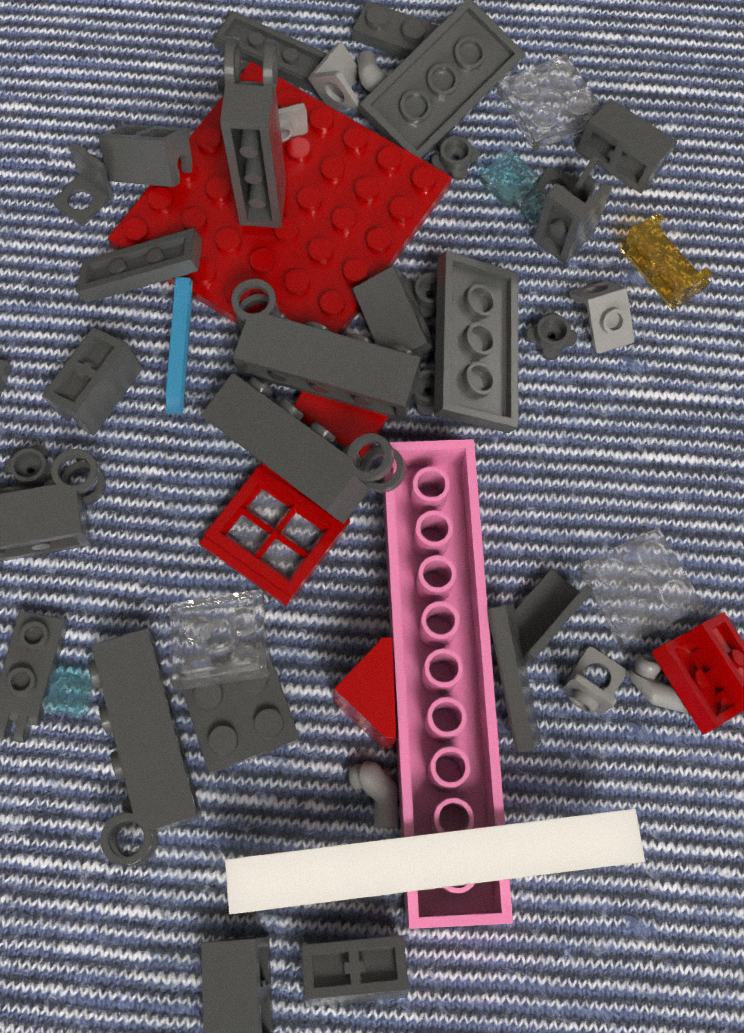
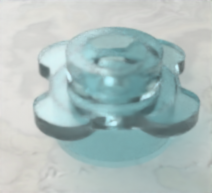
M64 668L54 669L49 675L51 683L49 694L42 701L44 711L51 715L63 712L71 715L74 719L85 717L89 712L91 690L95 688L90 674L83 672L80 675L68 673ZM72 689L73 695L67 698L65 696L66 690Z

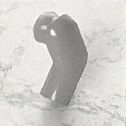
M363 51L358 55L357 64L360 82L366 90L372 92L387 75L378 67L376 56L372 51Z
M639 656L635 661V667L630 668V679L652 705L685 714L689 713L671 685L664 684L657 677L661 670L657 661L649 656Z
M365 761L363 764H355L349 772V782L354 789L364 790L374 799V828H398L397 783L378 763Z

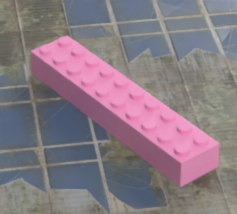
M474 439L389 442L392 448L402 455L406 463V474L401 484L394 490L383 493L390 637H393L401 838L505 825ZM395 459L390 471L382 478V483L389 481L394 476L397 468ZM510 879L404 892L406 927L409 929L513 923Z

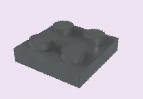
M269 650L179 682L209 774L219 772L300 741Z

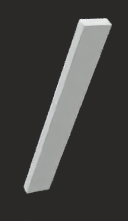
M636 809L225 859L229 914L640 863L645 862Z

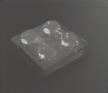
M567 54L503 79L497 85L496 92L533 151L584 131L588 121L602 108Z
M659 527L581 563L577 568L584 582L593 589L591 595L620 648L704 607Z
M262 589L170 603V682L174 691L270 677L266 607Z

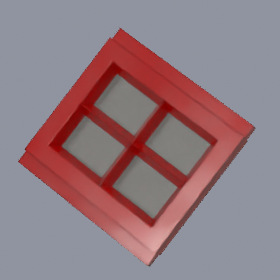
M262 463L205 532L199 545L287 607L345 532V529L350 524V519L348 518L343 524Z

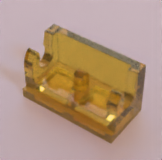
M657 213L639 225L636 224L630 228L621 251L673 311L706 289L710 284L708 278L713 273L709 268H705L700 272L696 271L662 232L663 227L660 224L665 218L660 213Z

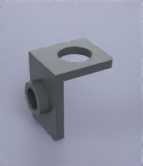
M73 142L69 149L79 175L53 199V204L79 226H84L114 197L107 176L109 170L97 156L88 153ZM79 192H85L92 196V203L83 210L73 209L69 205L70 198Z
M594 155L592 156L579 180L552 167H548L534 188L531 199L544 206L547 196L545 187L550 183L558 182L563 184L570 193L586 203L592 196L598 183L592 177L599 158Z

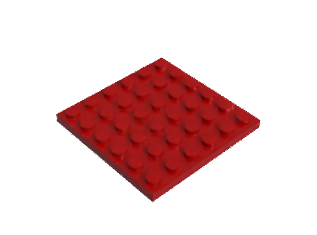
M250 62L240 74V81L263 82V68ZM278 77L276 87L278 109L304 103L307 110L308 132L282 142L287 183L282 228L240 225L220 124L222 96L189 138L193 160L192 172L184 173L182 171L179 157L177 166L180 171V184L174 187L150 185L109 235L108 241L111 247L120 250L195 228L202 238L199 271L179 276L191 278V281H193V297L238 324L231 302L232 293L243 281L260 279L267 282L273 288L279 312L285 315L288 320L301 324L316 322L326 326L330 332L342 335L361 310L352 288L393 266L451 186L452 176ZM175 278L166 280L175 286ZM250 289L241 296L239 304L251 295H268L260 289ZM255 304L250 306L246 312L251 314L259 313L267 306Z

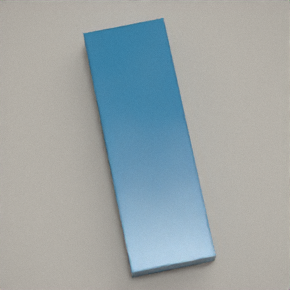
M176 277L165 394L166 413L182 414L185 402L193 300V281H191V278Z

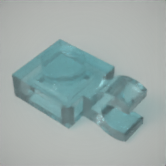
M511 150L481 171L480 182L506 208L516 201L521 213L529 223L534 225L539 221L542 213L541 208L544 206L546 196L535 188L539 176L516 153Z

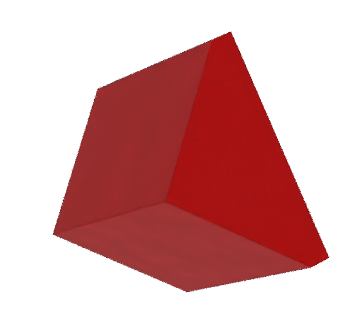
M393 637L382 638L334 688L335 705L383 750L392 749L396 740Z

